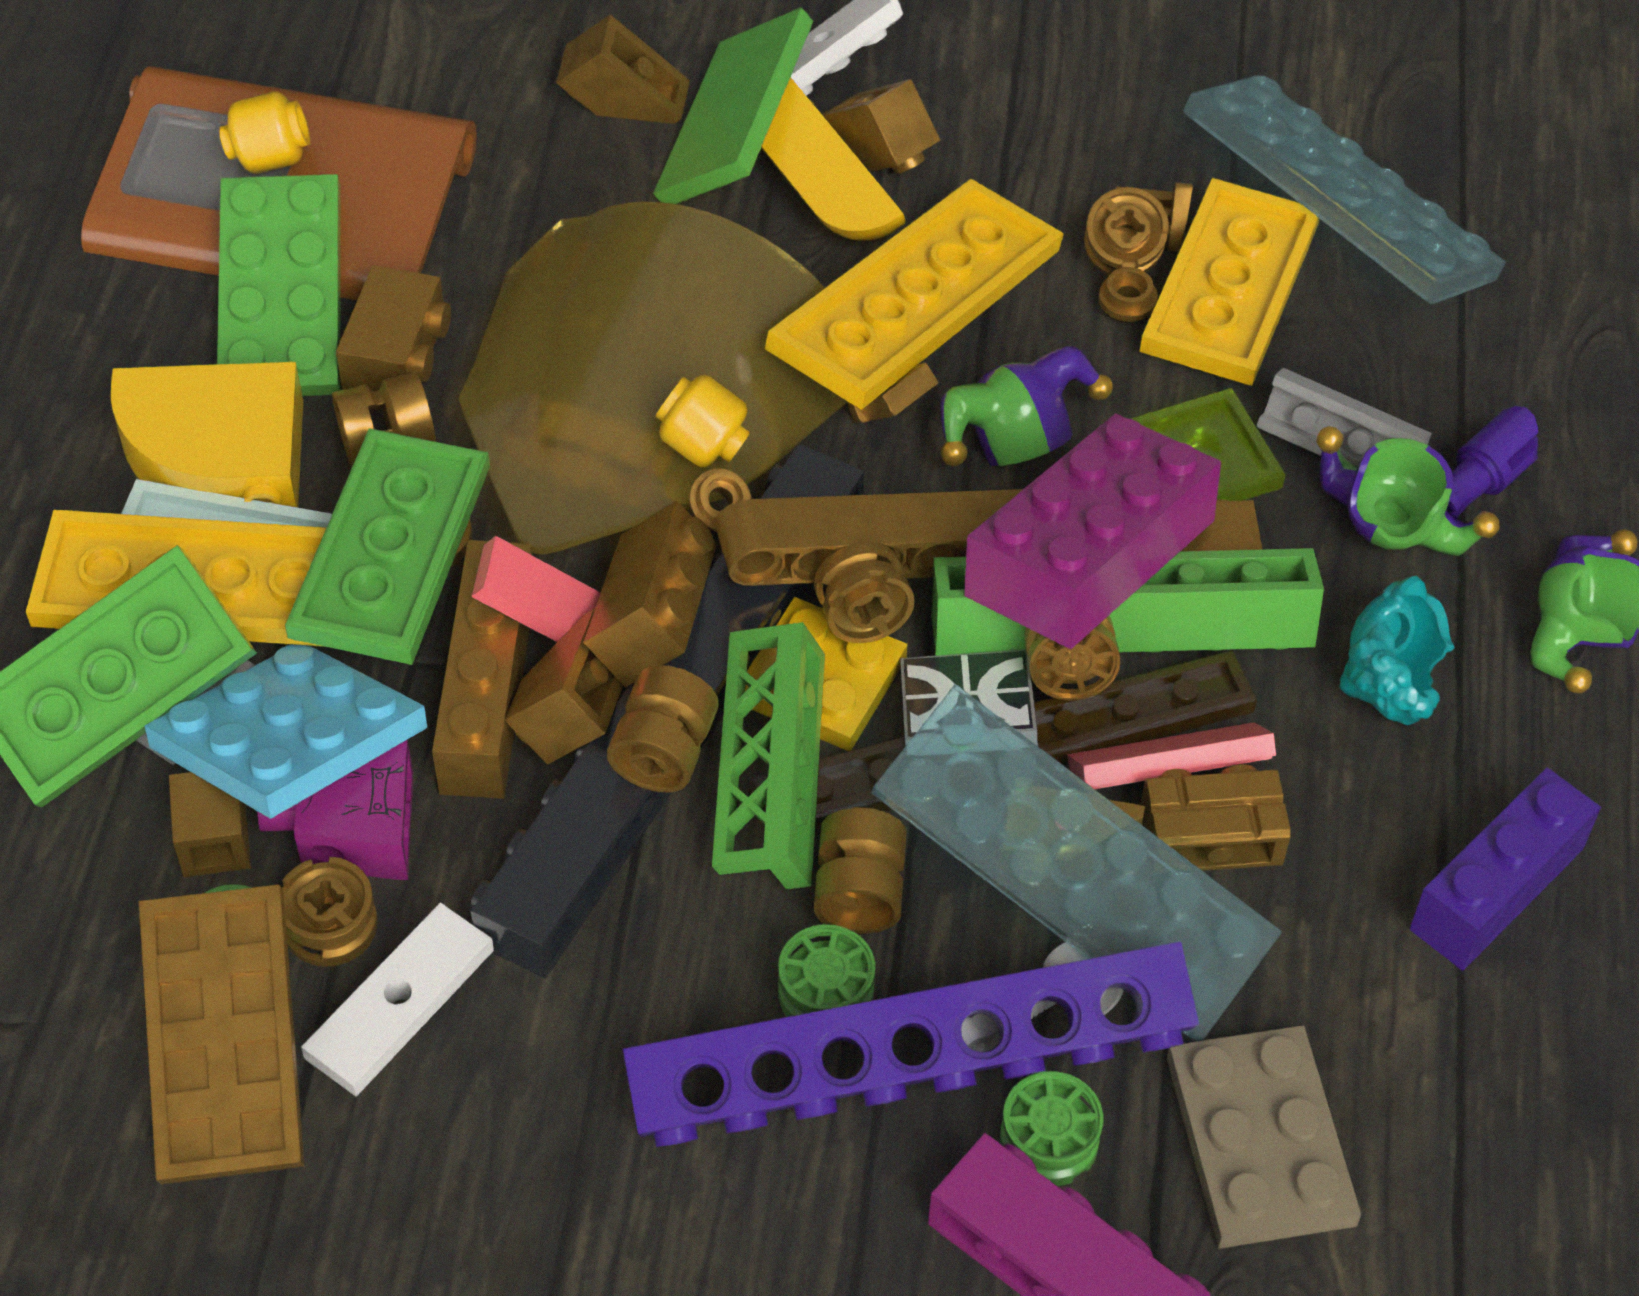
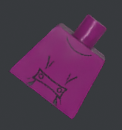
M408 739L271 819L258 812L260 831H294L301 863L311 860L312 864L329 862L330 857H337L352 862L366 876L408 880L414 775Z

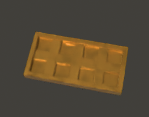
M271 885L139 901L156 1180L160 1184L305 1166L284 895L281 886Z

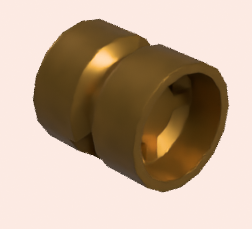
M417 372L383 379L377 391H372L364 384L332 392L339 430L351 467L354 465L368 429H374L370 414L382 410L387 427V430L383 431L436 442L428 402Z
M651 666L643 669L638 675L626 703V714L619 721L607 749V761L614 771L625 780L641 788L656 792H675L684 789L691 779L701 753L700 744L707 737L717 712L718 697L703 679L684 669L672 666Z
M856 807L832 813L822 822L819 846V865L821 868L817 871L814 913L821 922L845 927L855 933L868 934L889 929L900 920L903 877L899 872L904 870L907 829L901 820L880 810Z

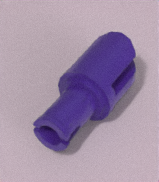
M1513 406L1504 409L1458 449L1456 455L1457 467L1452 471L1454 486L1446 509L1453 518L1457 519L1480 495H1498L1538 459V438L1536 436L1538 434V426L1535 416L1526 407Z

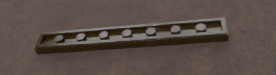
M1233 650L1113 681L1105 690L1090 698L1074 701L1049 698L1034 702L1037 749L910 758L906 757L905 737L822 758L819 759L815 831L821 829L822 822L828 815L842 809L858 807L887 812L1068 763V754L1154 740L1254 713L1257 699ZM768 773L748 778L749 795L768 778ZM766 805L762 808V810H763L765 813H766ZM759 820L760 825H761L762 830H763V833H764V832H765V824Z

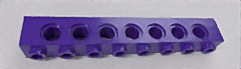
M1179 941L625 1048L623 1052L638 1135L641 1137L654 1135L656 1147H663L697 1140L696 1126L724 1121L726 1134L768 1126L766 1113L794 1107L796 1120L838 1112L836 1099L863 1094L865 1105L873 1106L907 1099L905 1086L933 1080L935 1093L977 1085L974 1072L1002 1067L1004 1079H1012L1045 1072V1058L1070 1053L1073 1066L1113 1059L1115 1058L1113 1045L1140 1040L1142 1053L1176 1047L1184 1044L1181 1032L1199 1026L1182 942ZM1120 988L1127 991L1133 997L1136 1013L1130 1024L1116 1025L1105 1018L1100 1002L1102 994L1106 989ZM1042 1001H1052L1064 1009L1068 1018V1026L1062 1037L1048 1039L1036 1032L1031 1022V1013L1035 1004ZM974 1014H983L995 1021L999 1028L1000 1037L998 1045L994 1050L977 1052L966 1045L961 1029L967 1017ZM913 1027L920 1029L929 1038L931 1054L925 1063L918 1066H908L901 1063L895 1057L892 1050V1038L896 1032L903 1028ZM835 1041H848L854 1044L862 1055L863 1064L861 1071L850 1079H836L829 1075L823 1067L822 1053L829 1044ZM768 1054H778L785 1057L793 1068L794 1078L791 1084L779 1093L762 1091L756 1086L752 1078V1069L755 1063L761 1057ZM700 1067H707L717 1071L724 1081L722 1096L716 1103L707 1107H698L691 1104L683 1094V1083L686 1076L694 1069Z

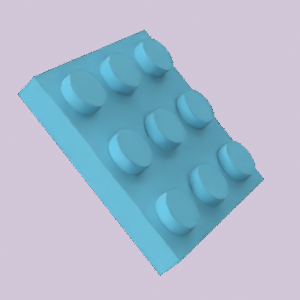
M294 644L279 649L274 656L244 672L227 677L222 684L195 699L175 705L169 713L145 725L149 748L270 819L428 728L424 705L309 645Z

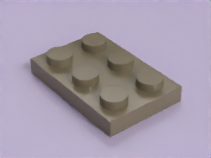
M1304 1025L1185 1043L1169 1048L1167 1062L1218 1249L1357 1227L1361 1212Z

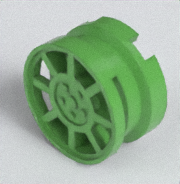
M830 924L811 926L795 934L786 943L779 958L778 996L780 1006L786 1017L873 1001L875 960L868 944L855 932L845 927ZM818 936H831L830 941H817L813 943L810 941V939ZM802 943L804 947L790 957L792 951Z
M1055 1071L1030 1075L1015 1085L1006 1099L1000 1132V1144L1002 1146L1004 1144H1011L1022 1150L1033 1161L1037 1172L1056 1186L1072 1183L1074 1177L1085 1170L1088 1171L1095 1161L1103 1127V1111L1100 1101L1087 1084L1072 1075ZM1081 1095H1082V1096L1086 1099V1101L1090 1104L1092 1111H1091V1110L1088 1108V1106L1079 1098Z

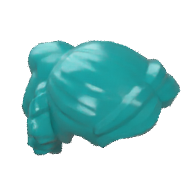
M1418 576L1407 577L1402 581H1395L1389 584L1383 590V593L1370 602L1359 615L1350 635L1349 660L1345 665L1339 686L1348 696L1371 703L1385 718L1405 725L1414 724L1421 718L1427 719L1433 714V709L1436 708L1440 701V695L1431 687L1433 678L1430 673L1434 666L1445 657L1446 653L1454 649L1445 609L1436 597L1427 593L1425 583Z

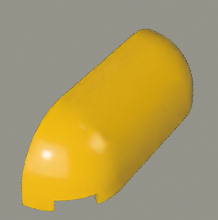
M790 77L761 148L818 219L834 233L852 240L870 241L880 239L895 232L897 228L905 224L904 213Z

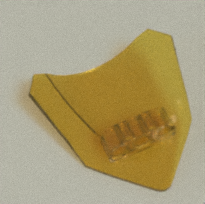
M631 202L610 206L586 217L560 219L507 271L474 366L459 396L460 406L477 450L489 452L490 468L488 475L518 542L531 544L532 553L545 555L565 550L636 527L677 500L686 510H689V490L693 482L706 471L712 469L730 470L739 475L746 484H749L771 469L814 430L847 404L845 399L765 350L768 331L825 289V287L804 266L767 239L728 219L695 208L660 202ZM707 375L745 402L748 410L741 426L751 433L729 463L718 456L711 465L699 467L660 438L659 427L662 421L655 417V415L683 376L691 382L695 377ZM711 492L709 494V503L723 499L725 496L718 492Z

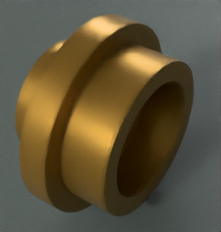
M1123 267L1113 271L1102 283L1099 292V304L1110 317L1120 321L1135 322L1143 320L1152 314L1158 295L1151 277L1146 272L1134 267Z
M712 469L701 474L693 482L688 494V505L693 517L701 519L709 530L717 532L716 517L720 511L711 507L709 494L711 492L721 493L727 499L728 505L737 501L751 499V494L745 481L736 473L726 469Z

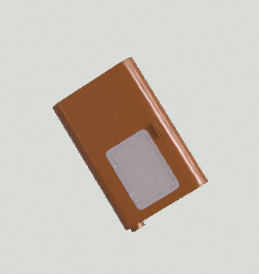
M148 66L144 69L141 76H135L131 83L129 106L86 210L81 232L83 252L219 276L221 178L338 174L341 185L340 297L358 300L372 265L415 273L422 272L454 175L466 177L471 169L476 149V125L474 121ZM278 91L286 96L290 102L297 100L302 107L310 133V145L303 147L302 157L294 165L260 174H251L244 169L238 158L234 160L227 158L221 143L219 128L220 126L228 125V109L234 102Z

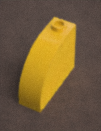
M296 362L113 368L111 382L113 414L127 461L140 480L244 498V502L257 500L298 508L303 396Z

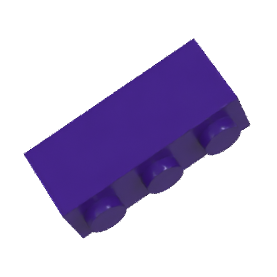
M1547 767L1424 888L1410 930L1460 970L1464 971L1584 849L1601 806Z

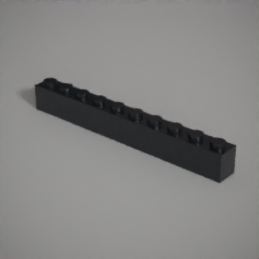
M799 443L785 464L778 462L773 467L765 485V493L760 499L863 495L864 471ZM721 547L715 550L685 653L663 665L684 669L700 677L712 687L718 697V709L707 737L700 744L701 748L724 715L730 632L776 626L793 598L803 599L813 584L740 585L729 576ZM760 650L748 651L747 670ZM635 682L627 687L623 685L606 733L577 749L572 768L563 780L557 778L549 785L543 796L539 815L529 829L521 828L517 831L508 846L505 863L493 880L486 878L481 882L470 903L469 913L472 915L473 926L492 938L494 948L492 953L544 979L548 977L672 793L656 792L641 788L625 780L614 771L607 761V749L619 721L626 714V703Z

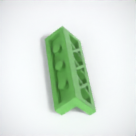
M803 622L730 632L712 867L719 875L770 869L786 889L812 887L825 653ZM777 647L776 661L757 680L747 673L748 651ZM764 699L773 707L772 719L751 738L742 730L743 718ZM741 742H743V743L745 744V746H744L742 749H741ZM769 746H770V753H769L768 751H766V749H767ZM760 757L769 765L768 778L747 797L738 789L739 776ZM737 800L741 803V805L738 808ZM765 805H766V813L762 810V808H763ZM756 816L765 824L764 847L734 851L735 835Z

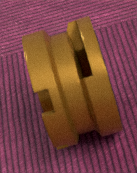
M1122 187L1105 193L1092 206L1087 220L1084 241L1089 259L1096 268L1107 275L1115 271V268L1134 267L1147 273L1157 264L1162 256L1169 228L1167 214L1161 203L1144 190Z
M857 543L836 551L821 564L814 579V589L818 600L823 605L824 615L830 630L836 637L847 642L867 643L889 636L905 624L914 608V595L906 577L903 575L902 566L897 555L892 549L879 543ZM877 555L886 557L888 560L885 562L877 561ZM824 584L828 585L826 592H823Z
M1110 615L1072 649L1027 627L1025 629L1024 636L1030 674L1035 685L1045 694L1060 700H1082L1099 694L1116 678L1120 668V655ZM1095 676L1102 677L1096 683L1085 687L1084 681ZM1063 683H1077L1079 689L1067 690L1060 688Z
M330 857L329 862L312 864V861L308 860L293 868L282 880V890L284 895L287 946L296 957L316 966H337L355 959L369 947L375 937L378 920L370 882L358 866L337 857ZM303 947L321 950V955L310 953L303 949Z

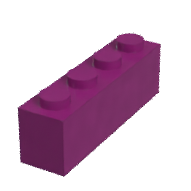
M986 1133L983 1134L931 1193L928 1225L1021 1296H1211L1208 1290L1193 1277L1183 1273L1176 1275L1154 1259L1150 1248L1138 1236L1124 1229L1117 1231L1095 1215L1091 1204L1080 1193L1066 1186L1059 1188L1037 1172L1033 1161L1022 1150L1011 1144H1004L1002 1146Z

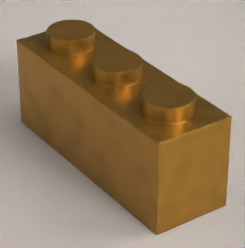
M678 500L620 536L583 642L625 687L634 683L643 669L651 666H663L685 653L717 544L713 540L707 525L701 519L692 517Z

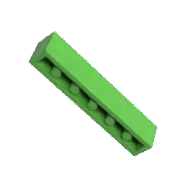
M1313 548L1180 551L1114 610L1110 617L1113 622L1119 652L1155 653L1162 651H1222L1228 649L1315 647L1324 587ZM933 557L931 619L936 656L1025 650V626L964 596L966 557Z

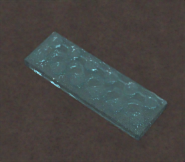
M1257 75L1190 94L1183 113L1431 305L1496 281L1506 261L1489 249V244L1483 238L1474 233L1466 232L1447 218V214L1441 206L1422 199L1406 187L1401 176L1389 169L1381 168L1365 156L1362 148L1356 142L1340 137L1322 123L1321 117L1315 111L1299 106L1283 94L1280 85L1272 79Z
M954 684L890 765L871 792L1088 959L1181 941L1199 1026L1183 1032L1196 1042L1202 1041L1282 933L1281 930L956 684Z

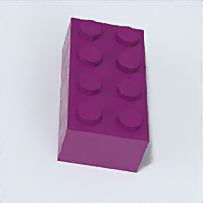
M1115 413L967 536L964 596L1072 649L1214 522L1221 461L1194 449L1188 444L1178 442L1141 425L1135 420L1127 419Z

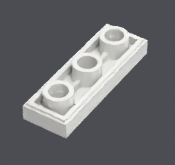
M853 0L808 34L791 75V78L806 96L813 90V82L824 74L843 69L849 64V56L860 47L872 45L886 36V28L903 14L898 0Z
M439 903L301 1047L304 1059L354 1096H357L494 951L492 938L442 903ZM399 1000H407L402 1004H393Z

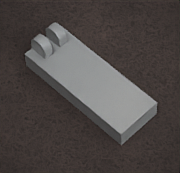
M1282 368L1275 374L1272 382L1274 387L1269 401L1256 426L1320 456L1322 450L1316 443L1319 431L1327 426L1336 427L1344 437L1340 452L1354 466H1358L1364 454L1378 442L1391 438H1405L1427 445L1432 434L1285 368Z

